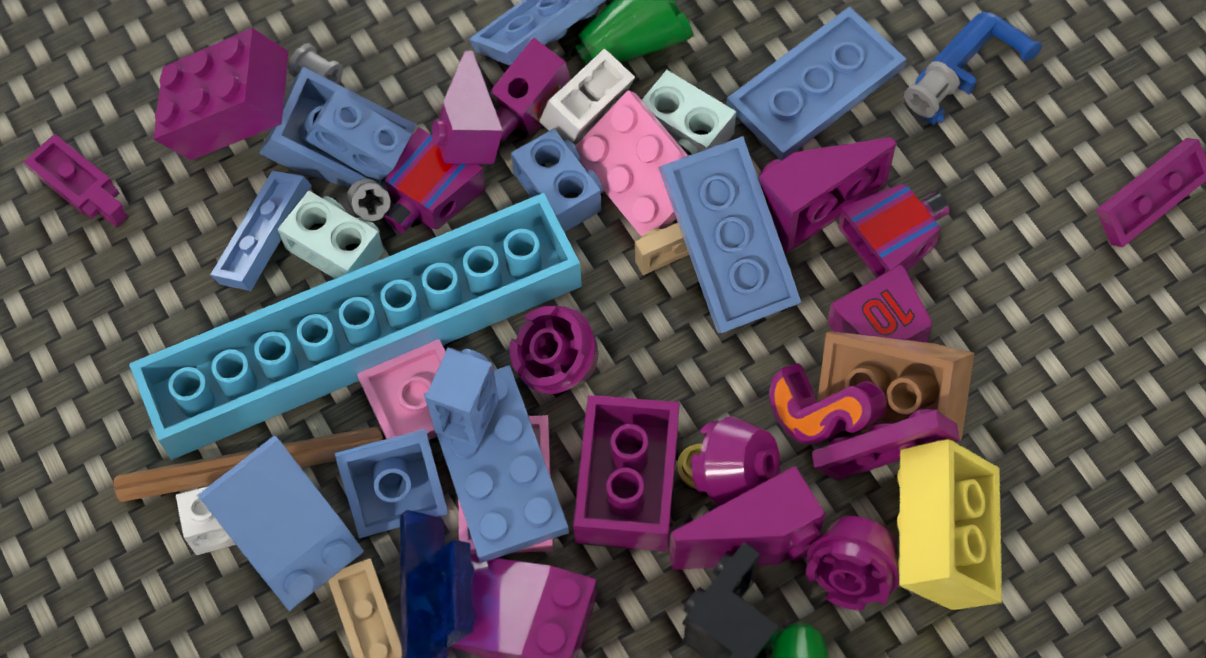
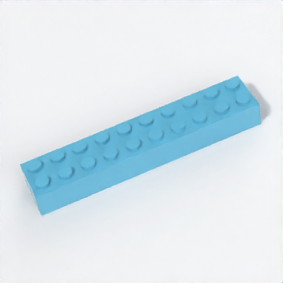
M541 193L130 363L129 366L158 441L170 459L173 460L358 382V373L438 339L443 346L582 287L580 262L545 194Z

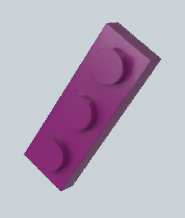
M1184 139L1096 209L1111 245L1123 248L1206 181V156L1199 139Z
M919 410L912 413L909 419L894 424H878L872 426L868 433L853 438H836L830 441L828 446L812 451L814 469L839 481L900 461L901 449L946 439L958 442L960 441L957 423L937 410Z

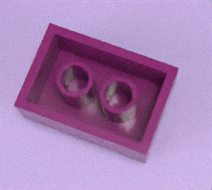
M250 28L162 67L153 140L185 158L193 160L281 125L289 51L254 28Z
M588 395L574 517L575 544L668 552L680 402Z

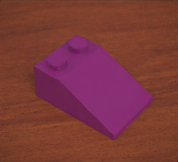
M891 137L794 152L782 161L776 159L770 162L761 171L759 183L782 248L786 254L839 219L843 206L876 194L887 186L897 144Z
M796 466L671 532L670 564L674 570L715 568L727 551L730 550L735 554L744 542L760 553L758 566L779 565L788 559L792 563L799 562L807 557L809 547L819 538L825 512Z
M464 555L434 641L435 643L483 658H578L598 597L597 581L594 578L549 565L500 558L480 563L478 555Z

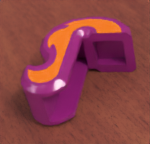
M799 363L781 368L772 377L769 389L770 406L775 419L787 436L802 444H818L838 435L845 429L849 433H855L878 422L886 411L885 393L879 386L868 380L816 402L814 390L802 365Z

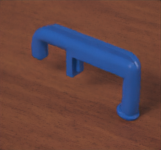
M982 12L977 14L932 62H942L951 68L959 78L960 85L958 88L970 95L975 89L976 79L962 68L992 36L997 37L1021 54L1020 58L1022 61H1029L1038 55L1042 44L1038 41L1035 42L1027 34L995 14ZM927 68L917 77L916 85L925 76ZM939 106L938 112L933 117H921L932 125H935L937 122L942 123L945 119L943 115L944 109Z

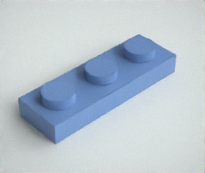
M277 171L270 173L210 274L220 285L248 291L253 289L281 241L278 228L312 187L304 176Z

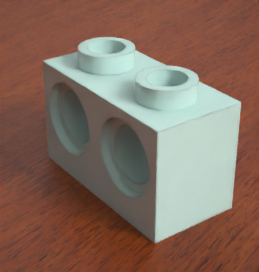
M668 70L664 72L642 99L644 104L688 156L726 143L734 134L735 110ZM671 110L673 113L664 114L660 111ZM701 130L708 132V134L698 135L694 132Z
M311 191L305 194L278 228L286 250L335 279L376 262L384 252L379 235L380 231L372 221H365L361 216L355 218L345 212L342 205L329 196L321 198ZM315 224H324L320 229L309 230ZM350 244H359V246L354 250H343L346 246Z

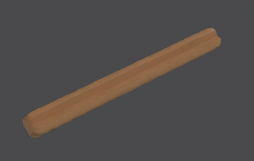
M375 426L285 443L283 446L297 464L303 468L336 461L335 453L384 439L380 427ZM256 449L117 475L114 478V492L119 501L125 502L208 486Z

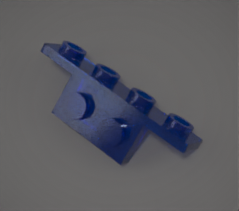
M406 510L400 514L402 658H448V647L474 632L473 625L476 613L472 602L474 567L471 563V545L468 542L454 539L445 546L444 520L442 518Z

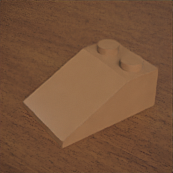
M829 331L826 332L817 402L850 386H855L868 380L879 386L885 393L886 411L878 422L860 431L868 433L872 426L884 423L894 424L909 419L910 415L916 411L932 409L939 411L957 423L959 438L962 441L974 352L933 343Z

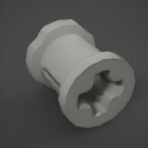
M309 43L303 44L298 48L288 63V73L294 78L302 67H305L339 84L344 71L343 66L338 62H329L318 55L317 49Z
M935 61L927 67L925 76L917 85L908 87L904 92V98L908 106L915 113L930 118L938 112L939 103L945 96L953 94L958 89L960 81L957 74L942 62Z
M359 179L350 186L347 192L349 207L365 221L381 219L390 208L388 192L373 179ZM370 189L375 196H378V200L372 201L371 209L367 210L358 200L365 198L366 190Z

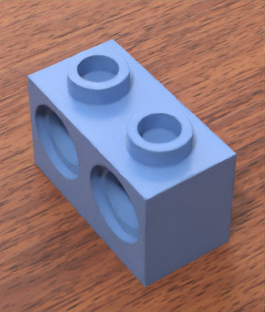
M336 89L323 105L305 140L380 183L394 169L412 134Z
M555 128L511 152L514 175L531 198L541 193L545 194L564 232L602 211L601 193L604 189L600 179L593 170L586 171L579 162L581 159L575 145L569 139L564 141ZM545 162L557 163L552 167L541 166ZM571 192L580 194L576 198L563 197L565 194Z
M447 348L425 397L435 433L477 448L479 447L499 401L493 366L484 355L469 349L459 352Z

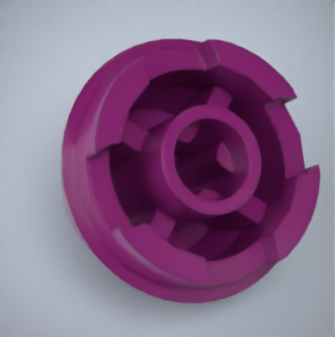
M544 306L529 312L524 317L527 321L520 328L516 340L511 338L509 349L512 366L523 382L537 392L555 394L577 387L587 381L597 366L599 351L591 326L585 317L578 311L566 306Z
M734 416L725 417L720 421H711L701 429L700 433L706 437L702 443L701 454L692 455V475L696 489L699 492H707L711 498L710 503L721 506L779 475V448L770 432Z
M857 516L838 519L808 549L807 579L809 583L817 581L820 586L827 590L826 599L835 605L850 610L863 611L866 603L880 601L882 605L885 604L889 595L898 587L899 571L896 541L886 528L875 521Z

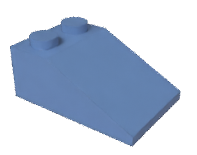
M302 67L291 82L284 97L282 124L269 130L259 154L295 172L350 188L355 181L369 177L305 140L323 105L336 89L413 134L416 124ZM385 177L379 184L387 191ZM370 189L366 190V193L374 195Z
M275 435L197 495L289 611L364 552L339 516Z

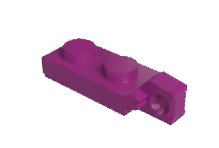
M53 134L23 161L29 171L83 215L86 214L89 218L93 219L99 213L116 228L129 217L122 208L124 206L115 199L120 193L113 185L111 179L56 134Z

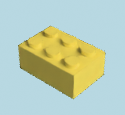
M950 439L901 449L900 469L898 471L900 513L897 518L900 532V558L897 562L899 586L951 610L1002 603L999 467Z

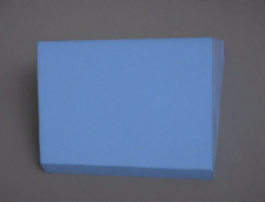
M426 429L335 453L359 538L448 514Z

